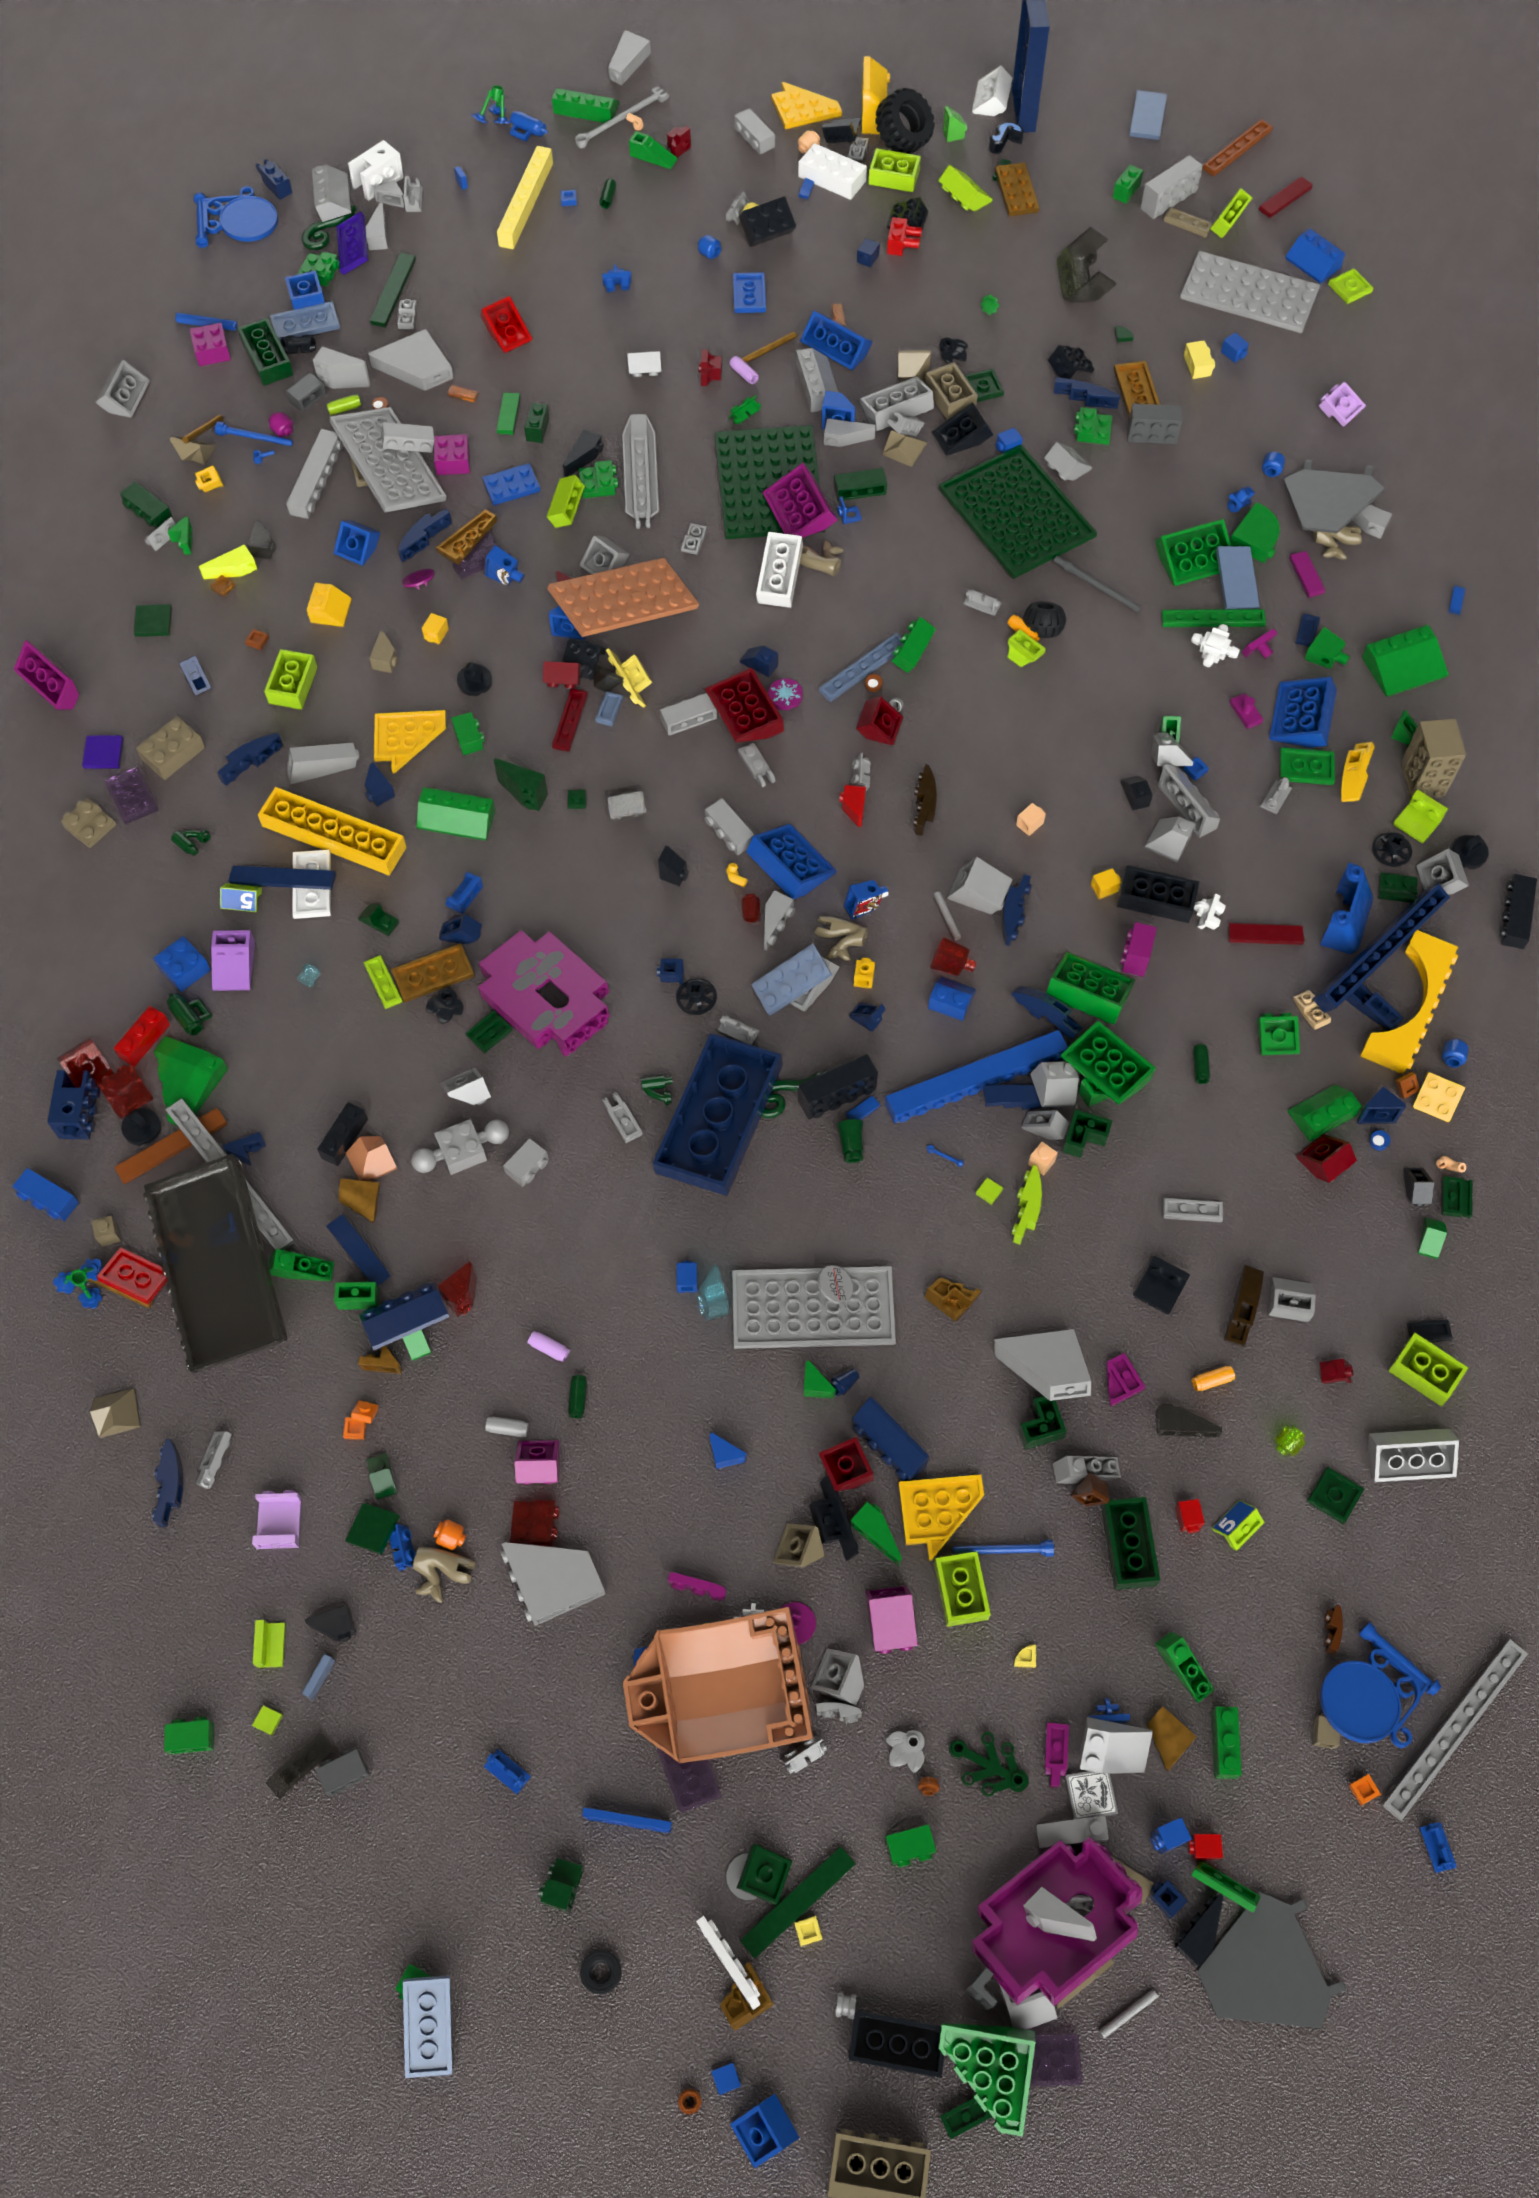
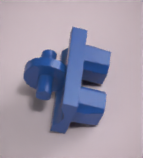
M613 264L614 269L602 274L603 286H605L607 292L615 291V284H621V290L630 289L631 272L624 271L623 268L617 269V264Z
M1247 486L1245 489L1241 488L1240 491L1231 493L1228 502L1229 511L1236 513L1242 508L1249 506L1252 503L1250 498L1255 492Z
M1104 1698V1705H1096L1097 1712H1104L1105 1715L1087 1716L1127 1725V1721H1130V1714H1112V1711H1119V1705L1111 1704L1109 1698Z

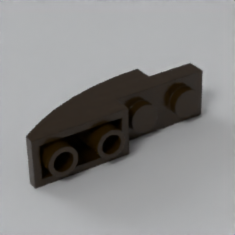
M925 764L924 771L920 770L918 781H921L920 786L916 785L914 796H917V812H920L919 816H915L913 826L916 827L915 834L923 835L926 821L933 822L937 800L936 783L933 772L927 764Z
M1244 1265L1234 1297V1307L1224 1341L1242 1347L1245 1346L1250 1327L1253 1326L1264 1271Z

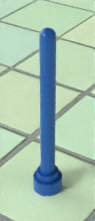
M218 421L215 426V433L220 436L232 434L287 446L293 445L291 439L232 428L224 422Z
M1053 1539L1040 1542V1544L954 1546L952 1552L953 1554L975 1551L978 1554L1040 1553V1555H1045V1557H1054Z

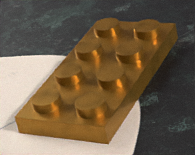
M1025 162L995 166L997 180L1008 216L1039 213V205Z
M1146 361L1114 365L1115 376L1128 417H1130L1132 404L1160 405Z
M461 943L391 969L404 1003L475 977Z

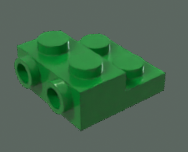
M323 251L321 255L309 253L298 274L316 271L320 285L327 287L329 282L332 281L335 271L338 270L340 262L335 254Z
M1081 407L1080 412L1077 411L1075 422H1078V424H1075L1074 434H1077L1076 441L1109 445L1112 415L1097 414V409Z
M611 460L595 462V467L579 468L580 481L585 486L582 498L615 495V488H618L617 477H613V475H616L615 465H612Z
M1269 1013L1261 1014L1262 1017L1257 1018L1260 1056L1300 1054L1298 1016H1292V1013H1281L1280 1017H1273V1014Z

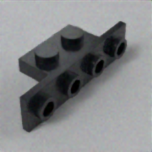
M827 1476L820 1482L825 1500L812 1502L809 1504L815 1525L818 1527L821 1543L827 1544L840 1541L845 1559L848 1561L859 1553L858 1544L854 1539L851 1523L847 1518L844 1510L845 1506L843 1501H841L839 1492H835Z

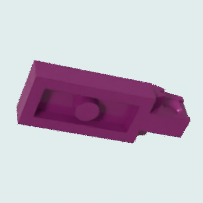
M1046 1724L1044 1769L1045 1774L1050 1775L1049 1787L1052 1788L1060 1787V1776L1065 1777L1067 1771L1069 1725Z

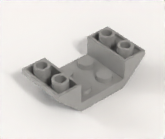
M998 1983L1007 2007L1006 2013L1011 2027L1030 2029L1057 2019L1055 2006L1051 2004L1039 1988L1019 2005H1016Z

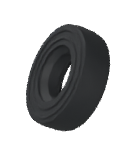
M597 1950L586 1956L580 1968V1978L585 1988L599 1995L609 1993L615 1989L621 1978V1965L614 1954L606 1950ZM597 1963L607 1964L610 1970L609 1977L603 1982L594 1980L592 1976V1969Z

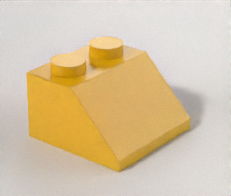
M315 582L307 607L310 622L344 627L352 598L331 584Z

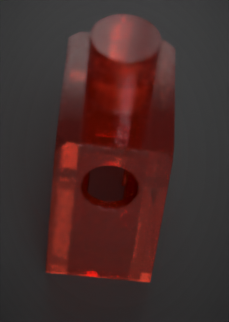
M943 937L934 954L930 968L959 976L962 969L973 972L977 962L968 959L970 952L968 948Z

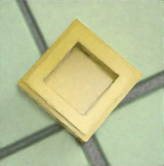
M816 1916L794 1923L800 1946L822 1940Z

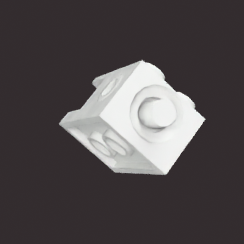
M384 140L348 163L352 187L356 189L362 185L364 197L368 201L375 197L374 187L392 180L398 182L404 178L400 153Z

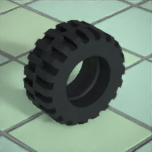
M899 88L884 98L876 110L877 117L875 122L878 126L876 128L877 132L880 133L881 140H884L885 145L888 148L890 147L892 151L911 154L927 144L933 135L935 123H933L934 114L931 113L932 108L927 104L926 98L924 99L919 92L916 93V90ZM899 112L907 118L911 131L903 125Z

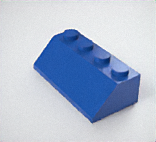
M813 311L800 339V342L850 370H853L866 357L873 342L817 311Z

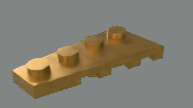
M485 509L436 547L437 552L459 565L498 521L496 515Z

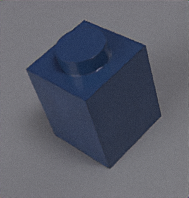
M865 238L857 250V262L871 268L879 256L880 243Z

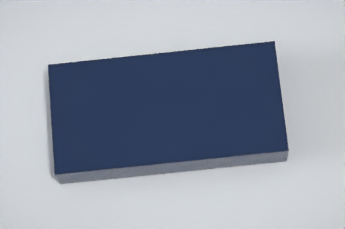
M1303 613L1295 641L1296 644L1310 647L1315 639L1320 617Z

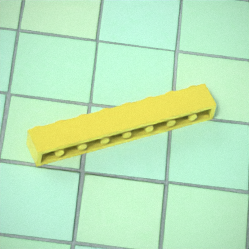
M536 147L497 230L500 247L515 248L553 165L551 148Z

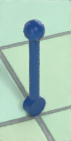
M933 1145L927 1146L928 1153L938 1154L955 1162L959 1167L964 1165L962 1159L957 1160L936 1150Z

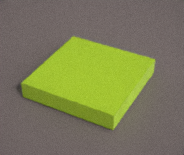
M1355 268L1330 279L1328 283L1347 304L1373 292L1374 289Z

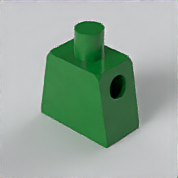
M1323 627L1308 648L1304 660L1330 669L1336 661L1346 665L1350 656L1343 652L1346 645L1345 641Z

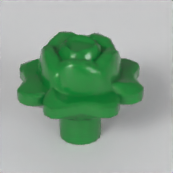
M989 294L988 297L984 296L981 302L982 311L987 312L988 315L996 313L997 308L1000 306L997 302L998 298L993 297L992 294Z

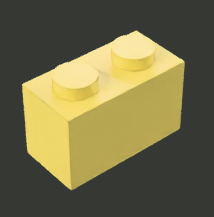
M1205 340L1186 343L1184 358L1192 379L1211 376L1212 370L1215 368V361L1211 358L1210 348L1207 347Z

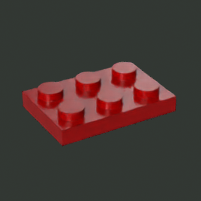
M120 1247L97 1275V1280L149 1305L170 1279L172 1273L170 1270Z

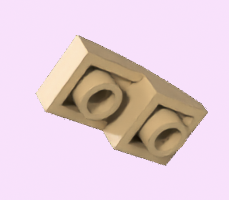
M1308 990L1293 997V1000L1306 1021L1316 1030L1331 1023V1017L1320 1009L1313 1000L1315 995Z

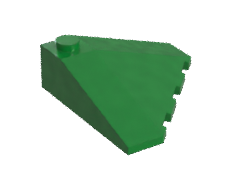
M164 1036L154 1050L155 1058L158 1059L159 1067H157L159 1079L163 1085L164 1104L168 1108L180 1099H183L194 1115H196L228 1071L223 1059L167 1036ZM167 1113L168 1122L177 1126Z
M942 2023L939 2049L944 2056L948 2054L955 2064L953 2069L964 2084L969 2083L975 2092L974 2098L984 2112L987 2110L995 2119L994 2126L1000 2133L1023 2137L1036 2042L1035 2031L1006 2026Z

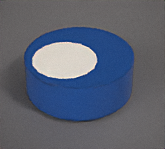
M1382 1130L1375 1131L1369 1139L1371 1147L1378 1151L1385 1150L1391 1141L1390 1136Z

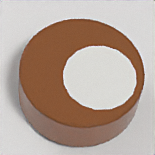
M384 397L375 398L372 401L373 410L389 407L388 400Z
M876 674L867 676L865 679L866 689L870 692L879 691L882 688V678Z

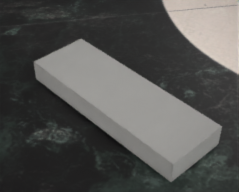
M1163 1198V1219L1222 1222L1223 1202Z

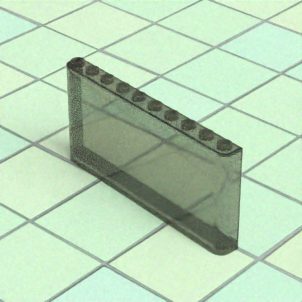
M232 1153L144 1185L145 1192L143 1195L146 1203L149 1205V1218L154 1224L153 1235L158 1240L159 1247L157 1251L163 1260L162 1271L168 1280L167 1291L172 1296L173 1303H171V1307L177 1316L176 1327L182 1336L181 1346L187 1355L186 1366L188 1370L192 1373H198L287 1341V1332L239 1158Z

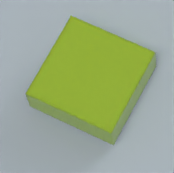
M986 1178L976 1191V1195L992 1205L1003 1191V1187Z
M263 1705L252 1726L273 1736L283 1715Z

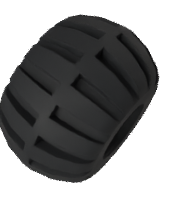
M1035 602L1030 604L1025 610L1023 621L1027 627H1030L1031 631H1037V637L1052 638L1058 636L1064 629L1066 615L1063 608L1058 604Z

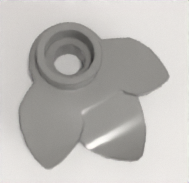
M911 1730L907 1733L896 1731L890 1734L886 1739V1742L893 1747L889 1756L890 1765L897 1767L907 1763L913 1773L917 1772L925 1759L922 1751L925 1745L923 1734L917 1730ZM912 1737L918 1741L916 1746L910 1744Z

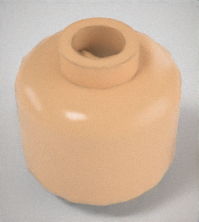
M806 131L798 139L799 151L805 154L814 143L820 145V137L815 131Z

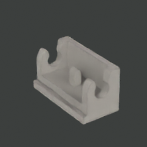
M405 176L403 199L406 212H421L423 188L420 185V180L416 177V183H411L410 177Z
M894 413L898 417V422L892 419L887 421L897 433L915 437L925 424L924 421L919 420L915 416L906 418L900 413Z

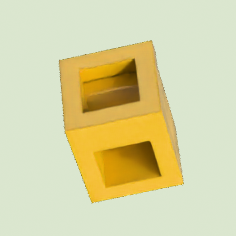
M214 466L195 473L197 480H195L199 490L202 489L205 493L224 486Z
M861 958V960L856 961L854 987L872 989L875 962H872L871 959Z

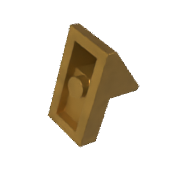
M386 1346L382 1347L380 1358L371 1354L366 1355V1357H359L358 1364L361 1370L402 1374L399 1363Z

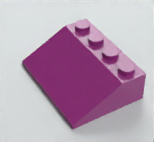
M801 463L762 492L784 534L802 536L803 538L823 531L838 521L815 477L804 463Z

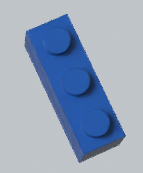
M28 1168L12 1186L17 1192L15 1195L23 1201H31V1205L40 1211L42 1209L48 1211L47 1215L55 1220L59 1218L65 1222L79 1204L74 1195Z

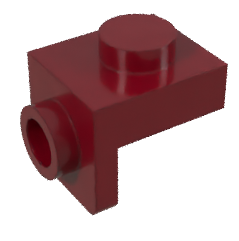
M1344 1358L1320 1362L1321 1380L1324 1384L1339 1381L1352 1383L1353 1367Z

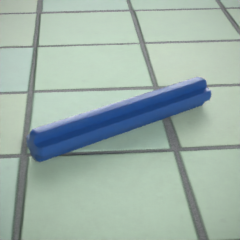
M176 313L175 316L177 323L197 326L222 323L223 329L236 331L238 327L237 322L233 320Z

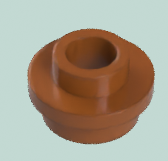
M923 1777L920 1779V1783H918V1790L923 1795L933 1796L940 1791V1785L936 1778Z
M694 2089L684 2090L678 2098L680 2110L685 2114L696 2113L701 2107L700 2094ZM689 2096L694 2098V2104L691 2107L685 2103L686 2098Z

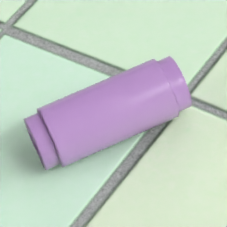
M734 356L730 360L732 369L748 383L754 384L759 378L757 372L740 357Z
M533 1331L528 1339V1344L557 1361L564 1362L570 1352L566 1346L540 1332Z

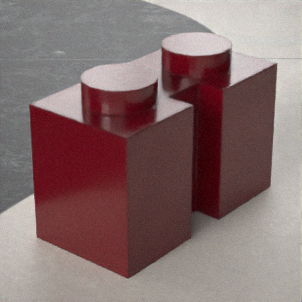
M544 661L543 683L548 684L547 687L558 688V684H564L565 688L575 689V685L580 686L581 664Z

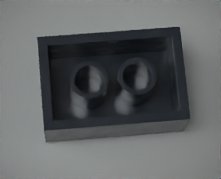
M785 196L744 210L739 216L750 247L792 233L797 227Z

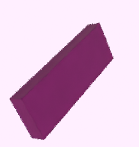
M1307 552L1291 554L1289 559L1308 598L1324 594L1325 588Z

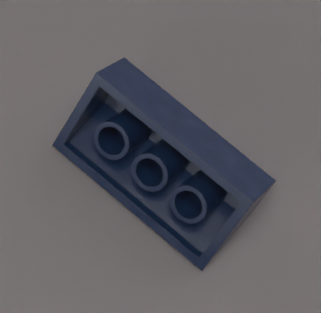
M434 1282L423 1284L415 1291L405 1292L394 1300H387L376 1308H368L359 1315L373 1350L449 1317Z
M870 1397L852 1418V1429L858 1436L862 1435L867 1440L866 1444L871 1450H877L881 1455V1460L887 1466L891 1465L896 1470L895 1474L900 1480L912 1481L927 1467L929 1455Z

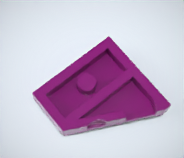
M1125 1353L1107 1361L1108 1395L1111 1407L1145 1390V1385Z

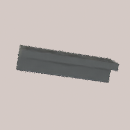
M987 1967L980 1971L964 1990L984 2011L992 2008L997 2003V2000L983 1988L994 1975Z

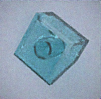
M713 1265L699 1289L700 1296L697 1297L700 1315H704L706 1321L729 1315V1302L718 1265Z

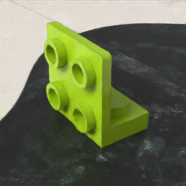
M1417 789L1410 803L1394 821L1393 825L1420 843H1424L1442 822L1448 808Z

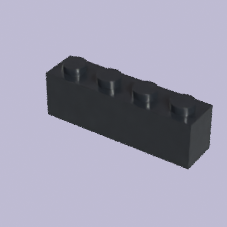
M1515 874L1512 880H1508L1506 885L1508 895H1506L1504 900L1506 911L1502 915L1504 926L1500 930V937H1502L1501 945L1524 949L1529 942L1537 878Z

